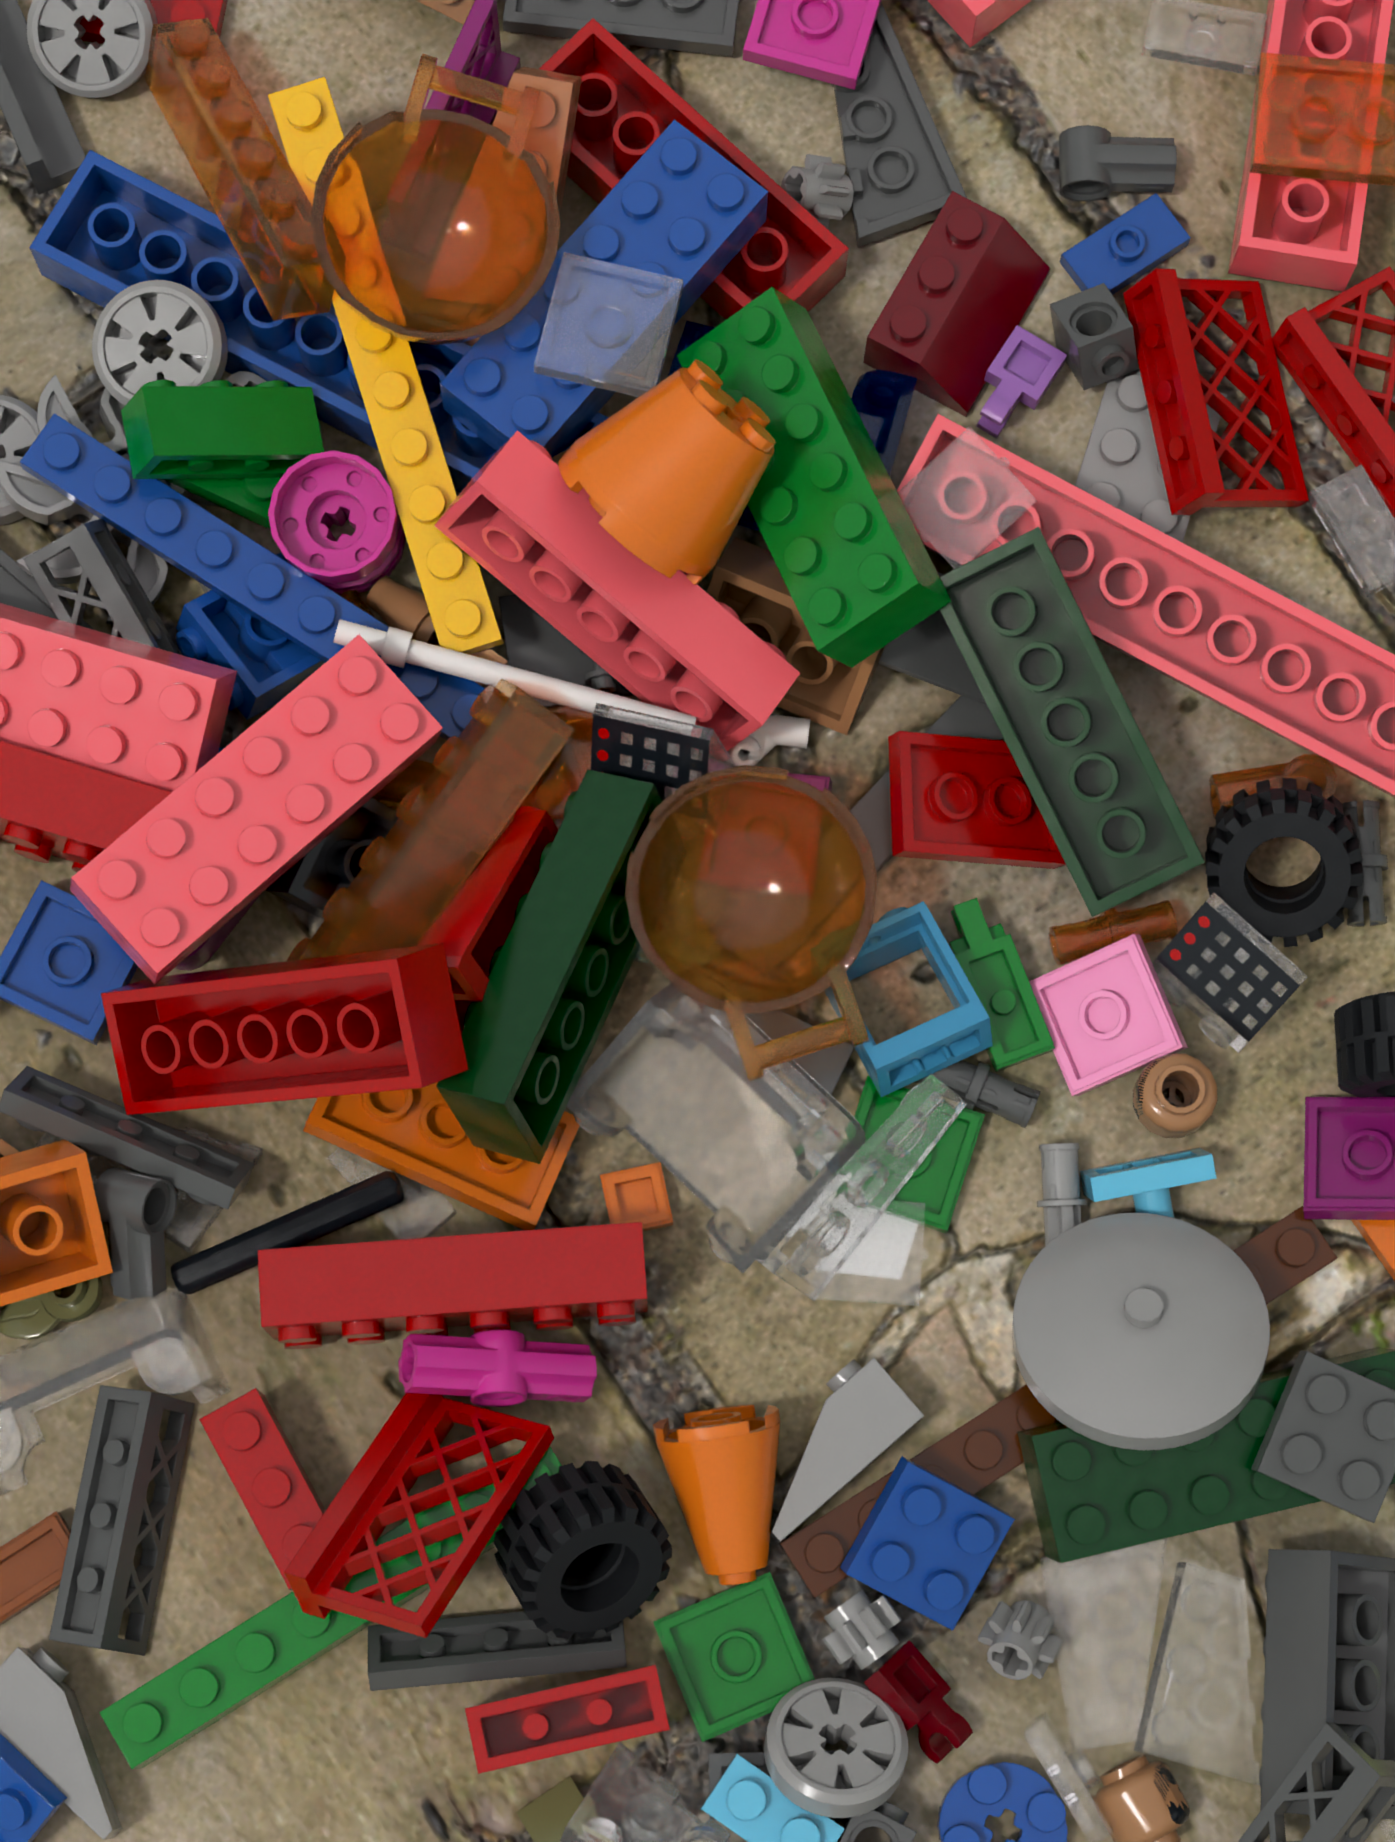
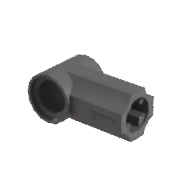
M1091 125L1068 128L1059 135L1060 195L1064 198L1084 202L1103 199L1109 196L1112 191L1172 193L1175 185L1177 150L1174 138L1111 137V133L1107 129Z
M117 1167L108 1168L98 1178L94 1190L101 1221L108 1225L109 1257L113 1273H110V1280L113 1287V1295L129 1300L141 1297H155L167 1290L164 1231L170 1225L176 1211V1189L171 1182Z

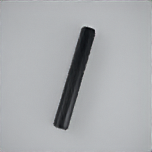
M384 1171L174 1263L170 1269L174 1284L181 1294L195 1293L257 1266L258 1250L300 1247L397 1205L405 1199L400 1180L394 1172Z

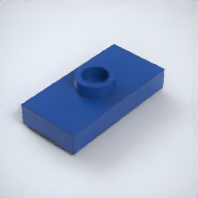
M1155 193L1061 255L1060 263L1081 291L1105 283L1113 295L1187 247L1191 237L1159 195Z

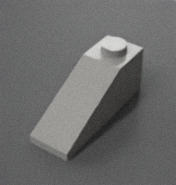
M875 1358L870 1360L864 1367H861L855 1359L852 1360L826 1383L833 1391V1394L823 1404L770 1535L777 1544H780L923 1418V1413Z
M17 1647L0 1666V1733L67 1797L64 1803L101 1839L114 1838L122 1827L76 1694L63 1681L69 1674L68 1669L43 1647H40L35 1654L29 1648Z

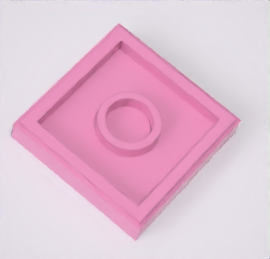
M1134 933L1029 981L1055 1047L1053 1052L1072 1096H1080L1149 1065L1156 1058L1188 1048L1140 934Z

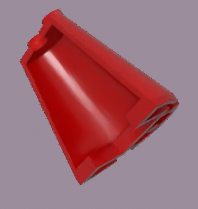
M532 806L517 808L512 822L416 945L443 943L461 1033L464 1029V1018L468 1006L472 1001L482 1002L489 982L488 976L492 956L499 946L504 945L515 922V911L520 898L525 893H529L540 870L539 865L543 849L549 842H553L558 832L557 826L546 810H540Z

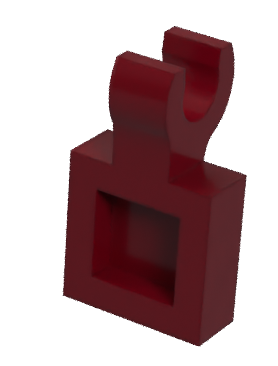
M910 1640L896 1650L864 1681V1684L871 1692L885 1701L901 1717L906 1732L917 1724L921 1749L929 1759L937 1764L954 1747L957 1749L973 1733L966 1719L950 1708L943 1699L951 1690L950 1686Z

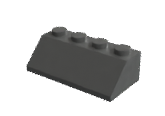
M1268 1549V1571L1265 1578L1267 1592L1266 1636L1263 1642L1265 1657L1264 1701L1261 1707V1719L1263 1722L1262 1766L1259 1772V1785L1261 1788L1260 1811L1326 1722L1336 1723L1372 1759L1395 1761V1558L1333 1550ZM1334 1747L1321 1763L1323 1791L1339 1790L1355 1769ZM1307 1784L1304 1786L1301 1792H1308ZM1324 1799L1325 1808L1332 1799ZM1308 1801L1292 1802L1285 1813L1309 1815ZM1395 1802L1382 1819H1395Z

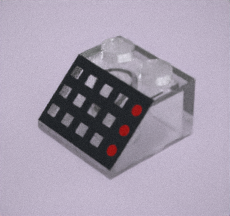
M596 703L593 713L590 770L654 784L678 836L695 838L698 831L717 835L737 767L714 729Z
M1215 893L1205 901L1153 962L1154 969L1168 1002L1176 1007H1180L1184 1003L1201 1019L1198 1025L1212 1042L1224 1049L1230 1045L1238 1053L1308 978L1302 970Z

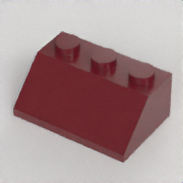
M952 191L869 332L863 363L967 417L986 384L984 378L987 369L1015 327L1019 326L1049 275L1051 268L1004 217Z

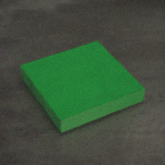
M867 1076L829 1195L947 1233L985 1114L904 1087L881 1097L870 1076Z
M770 1572L758 1576L754 1581L737 1585L653 1621L702 1742L773 1712L777 1703L789 1691L805 1682L815 1680Z

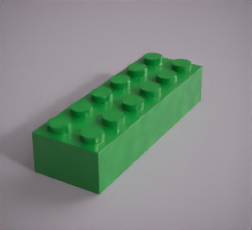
M771 287L677 355L681 366L688 368L695 359L708 365L723 381L721 386L723 391L730 395L737 403L742 397L750 399L770 419V423L765 429L776 441L774 445L775 451L748 502V507L818 652L853 668L951 602L807 309L774 287Z

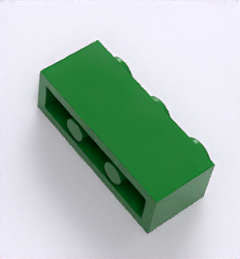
M156 380L142 385L121 410L133 479L281 478L289 467L306 456L324 452L312 387H289L287 382L281 380L263 382L255 387H233L232 382L227 380L210 381L200 386H176V383L171 380Z

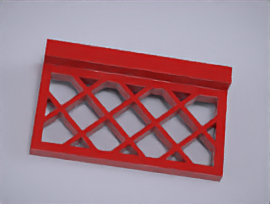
M1389 266L1309 311L1304 307L1287 316L1273 336L1272 341L1275 354L1395 522V432L1388 424L1390 410L1395 412V396H1392L1395 382V316L1394 320L1365 313L1367 296L1380 289L1384 291L1395 306V272ZM1355 303V309L1347 308ZM1330 318L1352 324L1349 345L1329 341L1318 326V323ZM1362 327L1391 335L1388 356L1359 349ZM1356 363L1385 371L1382 393L1365 389L1360 385L1354 376Z
M1156 268L1125 291L1123 296L1128 318L1133 326L1139 369L1171 515H1192L1203 507H1299L1309 501L1259 281L1177 278L1176 269ZM1182 297H1187L1204 313L1197 326L1186 318ZM1226 299H1242L1247 320L1244 327L1222 308ZM1211 322L1234 341L1226 354L1204 334ZM1194 348L1216 368L1209 381L1198 372ZM1241 350L1257 364L1259 378L1256 382L1234 362ZM1224 376L1246 396L1239 409L1216 389ZM1206 404L1228 423L1221 437L1211 429ZM1254 404L1269 417L1272 432L1268 437L1247 418ZM1236 432L1258 451L1251 465L1229 446ZM1219 459L1241 479L1235 489H1224ZM1266 460L1281 472L1285 489H1276L1259 473Z
M405 1393L284 1571L303 1613L325 1619L332 1609L427 1638L553 1442L554 1435L550 1426L443 1398L442 1395ZM454 1422L475 1429L476 1435L441 1448L440 1445L453 1427ZM513 1439L526 1442L520 1453L494 1463L490 1448ZM483 1452L487 1466L452 1480L447 1465ZM440 1469L444 1483L409 1496L408 1493L419 1476ZM494 1483L496 1490L487 1503L464 1512L462 1511L458 1497ZM451 1501L455 1513L454 1516L421 1529L419 1528L415 1514ZM406 1517L408 1518L411 1533L378 1546L376 1545V1541L387 1525ZM456 1534H462L463 1541L455 1553L430 1562L426 1546ZM418 1550L422 1566L389 1579L386 1578L383 1563ZM374 1567L379 1583L354 1593L344 1591L355 1574ZM427 1583L429 1584L431 1591L417 1612L395 1606L394 1596Z

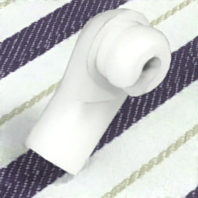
M771 714L763 726L727 751L726 755L734 766L748 769L755 766L776 745L807 749L810 719Z

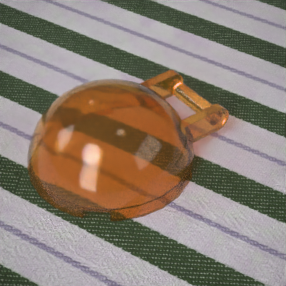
M423 53L405 112L391 111L364 126L359 121L329 153L315 186L311 211L314 242L321 266L337 294L351 310L371 326L406 341L430 345L463 343L492 333L511 321L542 287L557 255L561 222L554 181L548 182L535 156L524 149L541 90L526 86L524 92L438 66V58ZM429 90H435L517 116L511 137L499 128L468 114L439 109H424Z
M742 765L711 771L679 787L655 808L649 816L650 823L639 839L635 852L630 853L627 865L625 897L631 927L646 957L678 991L709 1007L724 1011L744 1071L750 1082L764 1077L763 1069L847 1041H851L853 1047L869 1042L866 1027L846 971L856 960L873 925L878 878L871 846L857 819L833 793L825 787L823 791H820L806 782L788 776L789 770L777 767ZM828 987H832L842 1017L754 1045L744 1014L764 1013L790 1008L820 994Z

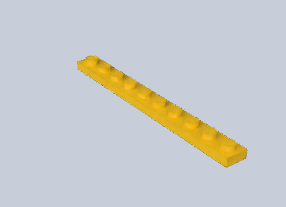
M318 78L268 94L387 479L394 494L397 511L440 647L469 655L502 645L504 641L479 563L434 526L458 495L326 78Z

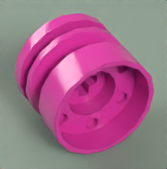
M335 450L308 455L289 467L274 487L268 510L272 538L291 565L336 594L345 596L370 590L380 578L390 576L402 559L406 536L397 511L393 491L379 469L360 456ZM348 519L355 532L352 536L342 534L338 541H336L330 531L333 524L343 526Z

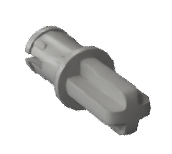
M1079 1143L1039 1145V1151H1041L1043 1200L1037 1201V1207H1043L1045 1246L1061 1233L1080 1224L1081 1206L1087 1205V1199H1080Z

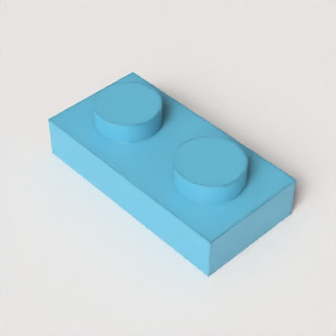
M738 1754L735 1755L700 1808L747 1842H837L845 1828L829 1817L811 1813L791 1802L777 1788L770 1776Z

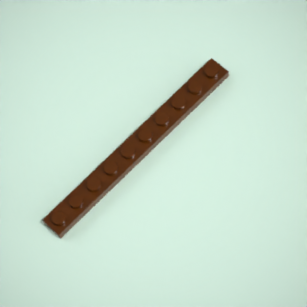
M1303 1206L1233 1250L1255 1277L1265 1298L1266 1305L1337 1259V1256L1312 1219H1304ZM1026 1384L910 1460L964 1490L976 1494L1024 1462L1018 1431L1060 1421L1038 1402ZM893 1471L780 1543L782 1550L813 1599L848 1577L840 1566Z

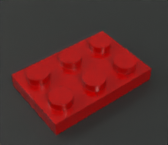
M898 731L888 737L892 856L1056 869L1066 864L1005 741Z

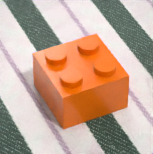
M63 1139L0 1157V1307L113 1273L86 1152Z

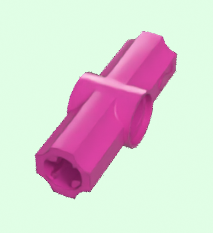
M489 1330L475 1333L470 1337L410 1334L403 1340V1348L398 1360L399 1382H402L405 1393L470 1396V1401L473 1404L485 1407L512 1406L525 1402L527 1399L573 1403L585 1402L592 1397V1389L597 1377L596 1356L591 1353L589 1345L525 1341L523 1333L512 1330Z

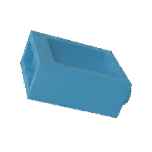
M924 901L910 908L900 907L884 914L877 923L855 933L846 932L838 934L829 939L822 948L813 951L818 981L881 1097L993 1046L990 1017ZM922 949L955 1009L876 1045L844 983Z

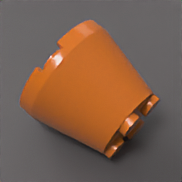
M697 359L688 368L682 367L578 438L558 461L559 471L568 488L577 494L583 488L590 495V504L603 517L598 523L612 537L636 557L669 578H672L678 570L688 573L686 577L694 585H698L717 564L774 454V445L776 444L775 439L765 429L770 423V419L765 412L746 397H742L737 403L721 389L723 385L721 378L708 365Z

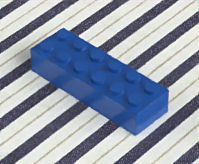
M674 119L440 382L444 410L496 451L517 430L528 440L542 445L552 458L565 451L766 222L768 191Z

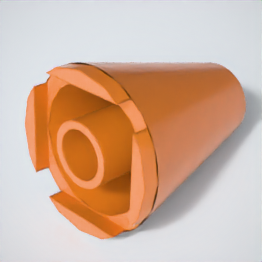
M738 1405L684 1413L685 1426L671 1430L668 1418L653 1424L654 1439L705 1574L718 1575L719 1584L737 1585L756 1580V1570L768 1565L780 1432L779 1409L776 1406L768 1405L764 1417H756L754 1405Z

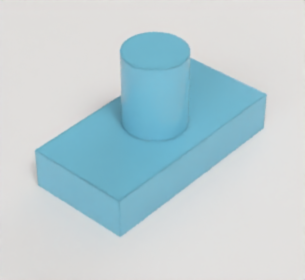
M1201 1148L1080 1171L1084 1196L1093 1202L1132 1195L1135 1213L1158 1214L1172 1218L1175 1217L1169 1188L1217 1179L1213 1155Z

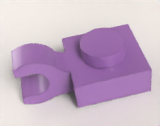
M1017 325L986 371L984 381L993 385L996 389L980 412L982 417L976 427L997 438L1019 401L1035 410L1064 366L1067 354Z

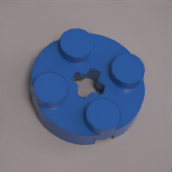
M1009 1762L978 1766L956 1779L946 1792L940 1805L937 1819L939 1840L941 1842H991L993 1832L984 1827L985 1821L989 1815L1000 1817L1005 1808L1015 1814L1013 1825L1020 1829V1833L1016 1841L1006 1839L1004 1842H1067L1068 1829L1065 1818V1805L1057 1796L1050 1783L1028 1767Z

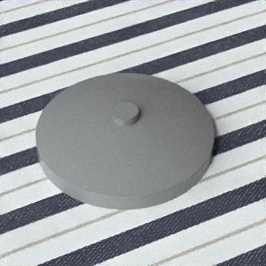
M1119 1213L1105 1215L1080 1223L1061 1233L1037 1254L1023 1275L1017 1290L1013 1311L1012 1340L1016 1362L1028 1388L1038 1402L1062 1424L1078 1434L1109 1446L1132 1450H1163L1191 1444L1208 1437L1223 1428L1244 1409L1254 1395L1265 1369L1270 1343V1322L1265 1298L1255 1277L1242 1259L1217 1237L1188 1222L1168 1216L1150 1213Z

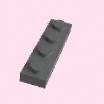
M26 1066L4 1089L0 1101V1112L16 1118L17 1122L23 1127L33 1131L51 1133L73 1143L88 1155L104 1156L129 1167L133 1172L167 1180L174 1187L187 1192L195 1201L205 1205H218L228 1210L248 1184L255 1164L141 1114L127 1115L124 1107L29 1066Z
M525 1611L438 1619L427 1638L384 1625L368 1626V1679L370 1691L627 1667L624 1622L621 1620L618 1622V1628L607 1633L604 1629L597 1630L593 1637L580 1639L577 1633H574L569 1639L556 1637L553 1630L545 1633L536 1627L533 1620H529Z

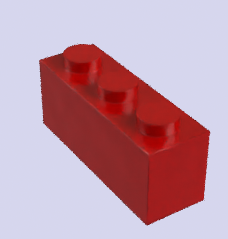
M255 1388L199 1420L288 1589L292 1590L284 1571L326 1510L265 1395Z
M656 1665L465 1708L478 1774L670 1730Z

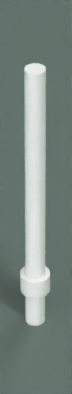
M341 619L336 629L333 643L346 646L360 634L377 655H380L381 659L389 665L404 668L405 663L599 716L688 736L693 734L697 718L695 716L412 639L413 633L389 626L388 631L385 632Z

